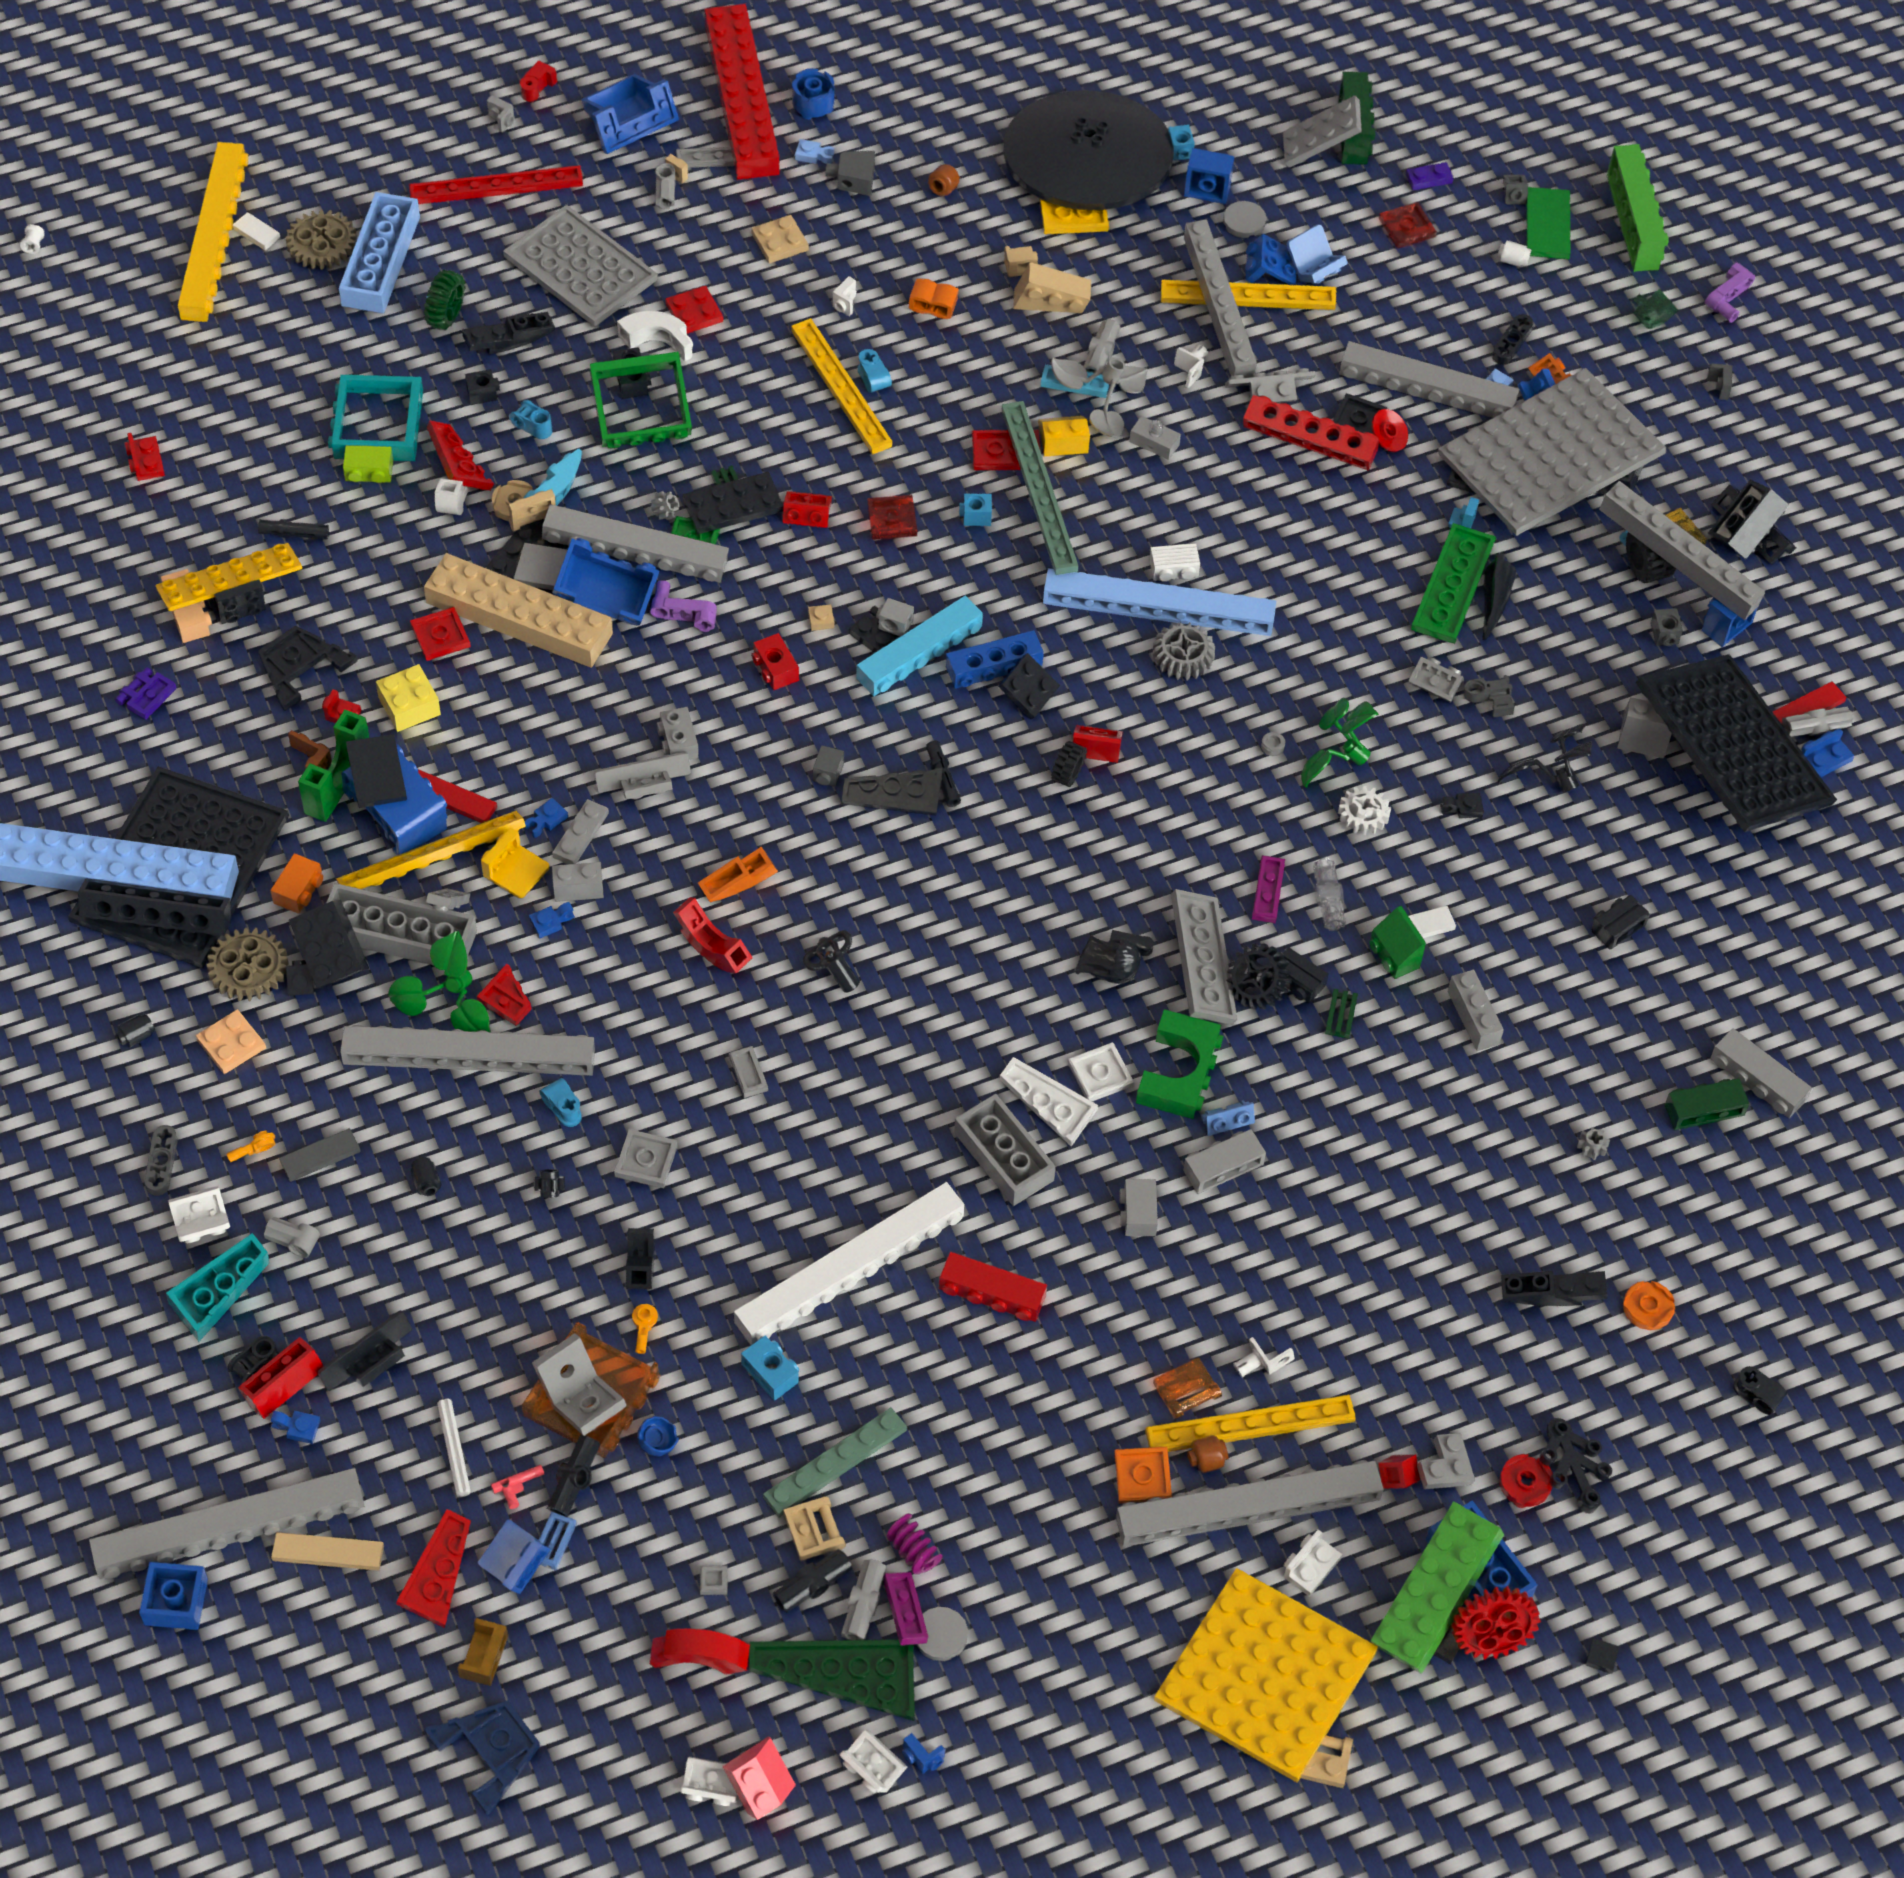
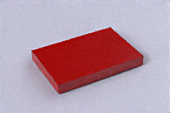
M972 430L973 470H1021L1008 430ZM1033 430L1040 449L1039 430Z

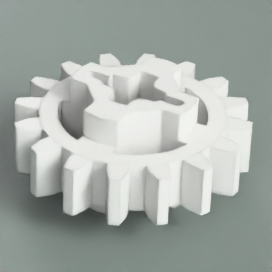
M1363 786L1362 791H1359L1357 787H1354L1353 793L1346 791L1345 797H1342L1338 810V813L1341 814L1340 821H1346V828L1354 827L1353 833L1362 830L1363 835H1366L1367 830H1370L1372 834L1376 833V828L1383 830L1384 824H1388L1391 807H1388L1389 800H1383L1384 793L1377 795L1375 794L1376 788L1367 791L1366 786Z

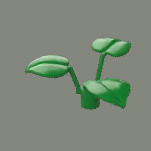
M1341 698L1335 706L1331 707L1322 716L1319 722V727L1322 730H1327L1334 724L1347 739L1343 745L1344 754L1332 749H1328L1326 752L1320 749L1313 754L1302 769L1301 780L1305 788L1329 764L1332 754L1343 758L1345 761L1351 759L1358 766L1368 760L1371 752L1360 743L1353 730L1379 715L1369 702L1364 701L1355 707L1348 715L1347 722L1344 723L1343 727L1339 724L1338 720L1348 711L1349 702L1346 698Z
M459 931L438 939L430 949L431 961L437 969L445 970L444 974L448 976L446 981L422 991V982L419 978L403 976L394 981L389 988L388 996L390 1001L402 1013L409 1016L418 1015L425 1010L427 1001L424 995H428L443 987H446L452 993H460L456 1002L458 1008L453 1010L450 1015L453 1027L467 1032L484 1030L491 1033L489 1016L484 1005L475 999H466L462 1002L464 995L467 993L465 988L472 983V975L467 970V952Z

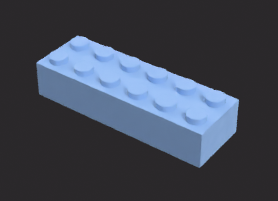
M375 192L339 286L341 306L385 313L420 218L418 199Z

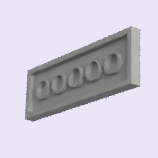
M1175 889L1171 894L1190 1017L1233 1025L1237 1021L1233 991L1229 990L1232 984L1226 981L1230 978V974L1226 971L1229 969L1218 898Z

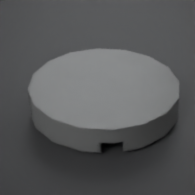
M1238 201L1230 204L1225 209L1223 223L1226 226V230L1232 235L1249 238L1250 235L1257 236L1264 230L1266 214L1259 205L1253 202Z
M935 1607L923 1613L929 1637L927 1644H917V1647L920 1649L919 1651L924 1656L935 1661H946L959 1655L967 1644L968 1628L963 1617L958 1612L947 1607Z

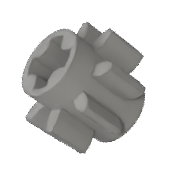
M664 491L655 494L656 499L651 500V509L654 515L658 516L660 520L674 518V512L679 511L677 497L672 495L671 492L665 493Z
M1591 1127V1130L1587 1133L1585 1131L1581 1132V1140L1578 1141L1577 1148H1582L1583 1157L1587 1156L1595 1160L1599 1154L1602 1156L1606 1155V1147H1608L1610 1139H1605L1604 1130L1600 1131Z

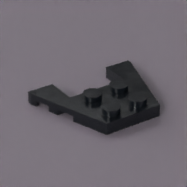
M294 626L258 650L259 657L284 711L302 700L301 694L290 682L326 658L341 673L358 662L357 656L354 653H346L340 650L339 646L323 642L320 637L297 626Z

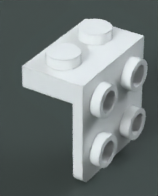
M219 1186L168 1200L180 1242H196L201 1236L207 1234L211 1236L220 1235L230 1227Z

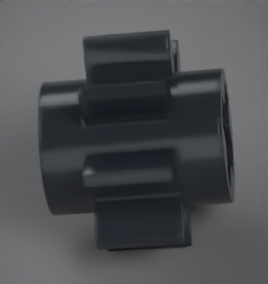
M557 1169L540 1170V1176H535L534 1191H540V1197H558L559 1190H564L565 1176H559V1170Z

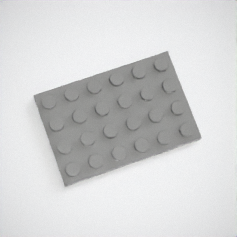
M568 205L562 207L503 251L506 259L594 327L658 280V274Z

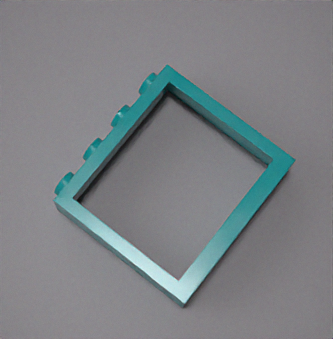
M341 374L340 383L335 385V396L338 398L337 401L333 402V414H335V418H331V432H333V436H329L328 447L332 448L334 459H344L346 445L391 447L393 461H415L423 399L422 378ZM347 393L410 395L405 441L341 439Z

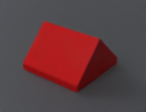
M1076 725L1073 742L1087 748V759L1118 763L1123 731Z

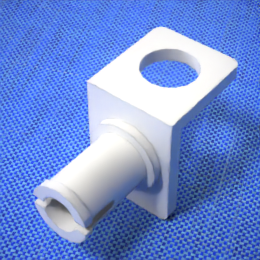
M1201 344L1196 345L1191 352L1181 347L1176 352L1174 365L1188 372L1185 386L1187 388H1190L1201 376L1204 364L1203 358L1207 356V349L1204 346L1201 348Z
M1252 1337L1249 1339L1252 1353L1233 1363L1236 1371L1240 1372L1241 1378L1259 1366L1264 1367L1270 1375L1293 1361L1294 1351L1292 1348H1289L1269 1361Z

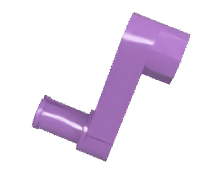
M1735 263L1727 272L1726 278L1729 280L1716 288L1705 300V305L1714 312H1719L1730 323L1739 316L1738 313L1740 312L1728 302L1747 290L1755 280V275L1738 263Z
M664 580L656 583L655 597L652 599L650 610L652 616L667 620L693 621L695 628L703 632H709L714 629L717 606L713 602L669 598L670 583Z

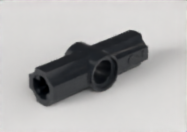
M580 1435L568 1462H564L558 1467L556 1472L558 1484L547 1506L549 1511L568 1517L579 1491L589 1486L592 1479L590 1467L601 1445L597 1440L586 1435Z
M837 1549L818 1563H809L801 1568L794 1579L773 1592V1597L779 1608L788 1613L807 1599H815L828 1590L831 1583L852 1570L849 1558L843 1551Z

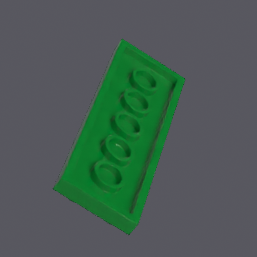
M1455 523L1452 524L1412 623L1411 630L1455 644L1495 544L1496 536Z

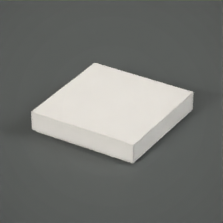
M1113 1042L1068 1059V1065L1085 1098L1090 1101L1098 1100L1134 1085V1081Z

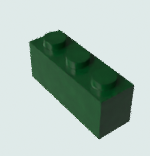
M1740 1078L1733 1080L1723 1079L1718 1083L1709 1085L1699 1084L1694 1088L1685 1090L1682 1088L1675 1089L1668 1094L1665 1108L1674 1130L1745 1116L1750 1103Z

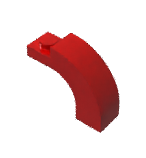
M689 897L673 912L683 927L680 930L683 936L700 955L714 966L726 972L737 973L753 958L741 939L731 938L723 934L712 924L695 898Z
M666 1630V1636L653 1638L649 1664L659 1668L679 1663H696L712 1667L727 1675L747 1671L750 1645L733 1636L710 1630Z

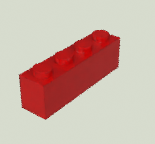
M953 1252L949 1253L939 1279V1289L948 1295H958L967 1298L971 1303L990 1306L997 1312H1007L1016 1315L1017 1318L1024 1321L1031 1320L1036 1322L1047 1292V1284Z

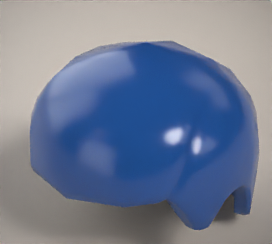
M653 1416L645 1419L637 1432L640 1447L648 1455L657 1457L668 1454L679 1441V1437L676 1434V1426L663 1417Z

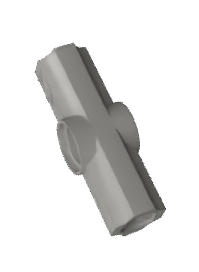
M1107 319L1102 321L1096 337L1091 339L1088 356L1083 365L1087 372H1097L1101 366L1105 367L1107 361L1112 358L1115 341L1120 331V325L1115 320Z
M1848 706L1825 710V708L1817 709L1802 715L1783 718L1782 726L1791 737L1807 734L1814 736L1824 734L1830 730L1852 726L1853 714L1848 709Z
M864 1560L857 1584L852 1588L848 1602L849 1610L842 1630V1637L847 1640H865L871 1617L876 1613L880 1598L879 1590L886 1571V1565L878 1560Z

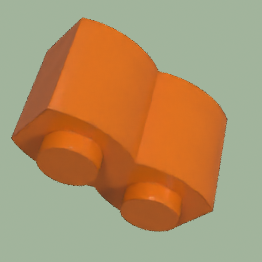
M916 279L909 298V309L923 314L930 313L938 318L950 319L958 300L959 289L950 284H937L929 279Z

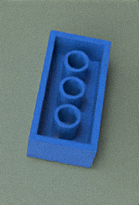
M1473 1500L1463 1506L1486 1519ZM1442 1520L1430 1526L1425 1539L1428 1543ZM1501 1539L1468 1596L1474 1601V1594L1481 1597L1484 1595L1485 1589L1489 1593H1493L1494 1588L1498 1587L1499 1592H1502L1508 1586L1510 1592L1518 1588L1520 1594L1526 1591L1528 1597H1533L1538 1584L1503 1539Z

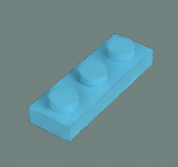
M1046 364L1041 379V387L1106 398L1109 384L1104 382L1103 376L1100 374L1089 383L1083 382L1081 389L1068 388L1056 379L1052 366ZM1087 372V378L1093 375L1094 373Z

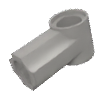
M668 163L660 164L656 168V206L661 207V209H669L671 206H674L675 168Z
M273 1217L266 1225L264 1237L267 1240L288 1247L292 1253L299 1257L307 1258L320 1237V1233L308 1224H300L298 1226Z

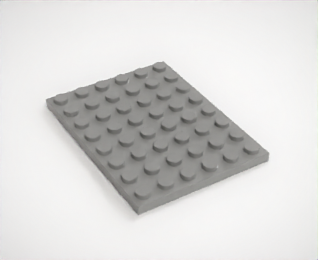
M1586 368L1438 448V454L1455 470L1516 536L1666 453V447Z

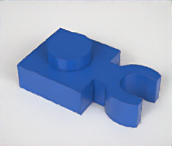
M551 798L534 811L535 817L528 818L524 822L526 826L524 828L528 830L530 827H536L532 830V835L536 838L542 834L543 828L546 827L551 831L566 820L568 812Z

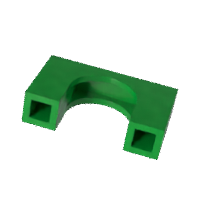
M348 710L343 711L333 727L336 750L329 770L310 763L298 781L304 813L324 822L328 820L344 795L341 773L350 767L346 742L369 738L366 717Z
M1164 1009L1157 1029L1156 1042L1188 1052L1195 1059L1197 1068L1191 1074L1182 1078H1170L1144 1070L1137 1091L1136 1104L1194 1119L1196 1110L1201 1112L1205 1097L1201 1096L1202 1091H1207L1211 1076H1208V1071L1215 1068L1217 1056L1214 1055L1215 1049L1220 1050L1224 1035H1220L1221 1025Z

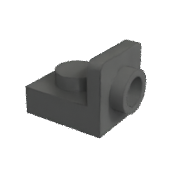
M1503 175V185L1506 190L1505 203L1526 204L1528 182L1525 175Z
M1710 364L1707 381L1716 382V390H1719V399H1729L1732 388V365Z

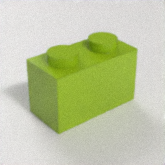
M346 445L343 463L345 481L391 482L393 469L392 448Z

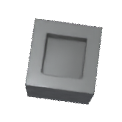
M888 598L884 606L881 605L876 615V618L879 619V629L898 636L906 634L913 622L914 607Z

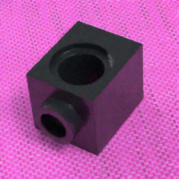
M491 369L465 374L466 388L471 405L497 401L496 391H500L498 377L493 378Z

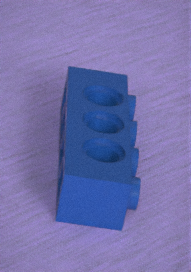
M1033 630L946 653V669L955 689L968 687L978 682L991 681L994 678L1008 675L1022 656L1027 653L1042 666L1044 651Z

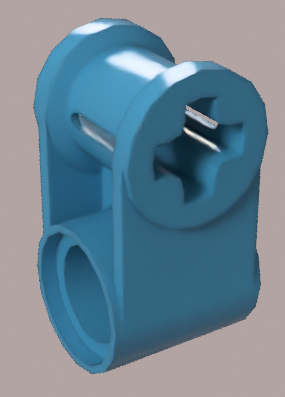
M872 349L861 351L859 353L860 364L857 371L867 391L872 393L890 387L892 385L890 373L883 365L876 351Z
M529 400L522 401L521 407L516 412L513 411L509 414V419L515 427L528 432L538 439H546L552 434L550 413Z
M563 1078L539 1090L545 1105L552 1110L564 1126L574 1127L580 1123L582 1119L580 1101Z

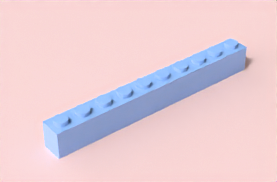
M1050 568L1047 571L1043 604L1174 623H1180L1181 621L1182 624L1190 622L1191 625L1195 626L1199 625L1266 636L1272 635L1276 600H1269L1267 598H1255L1197 588H1184L1175 585L1114 578L1106 575H1092L1084 572L1055 575L1054 569Z

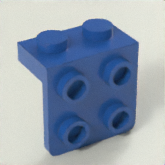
M1262 234L1248 245L1245 266L1246 281L1254 283L1266 272L1288 285L1296 283V269L1287 246L1265 234Z

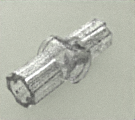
M1322 858L1314 862L1313 865L1316 879V902L1321 907L1324 928L1335 931L1345 927L1346 923L1342 905L1343 888L1342 884L1338 883L1335 862L1329 858Z

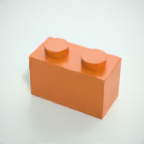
M294 853L270 890L273 904L299 914L303 907L310 903L315 888L320 887L323 881L320 863Z

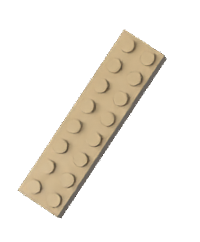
M447 553L424 585L427 604L442 610L455 607L460 617L592 668L613 634L612 618Z

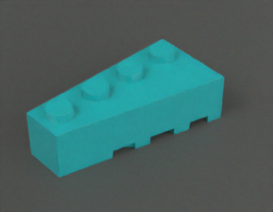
M252 1233L166 1292L168 1304L198 1342L202 1340L269 1264L268 1252Z

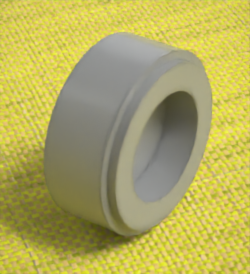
M1270 732L1263 736L1261 749L1265 754L1278 756L1284 751L1285 739L1281 734Z

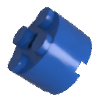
M815 68L798 72L795 80L792 82V104L794 109L801 114L802 118L812 119L813 117L830 114L833 111L835 93L833 77L828 72L824 71V73H821Z

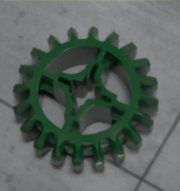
M442 270L434 277V281L431 282L428 294L425 297L426 303L424 304V319L431 327L447 330L458 317L461 306L464 303L463 298L466 289L465 280L462 275L451 270Z

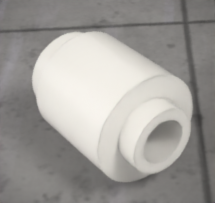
M1507 240L1505 244L1501 243L1498 256L1501 257V262L1521 267V265L1527 266L1531 249H1527L1525 245Z

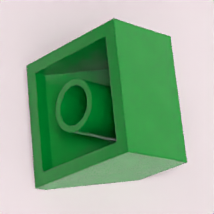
M1399 906L1373 929L1370 947L1375 954L1379 955L1384 969L1390 972L1394 979L1420 969L1426 942L1402 906Z

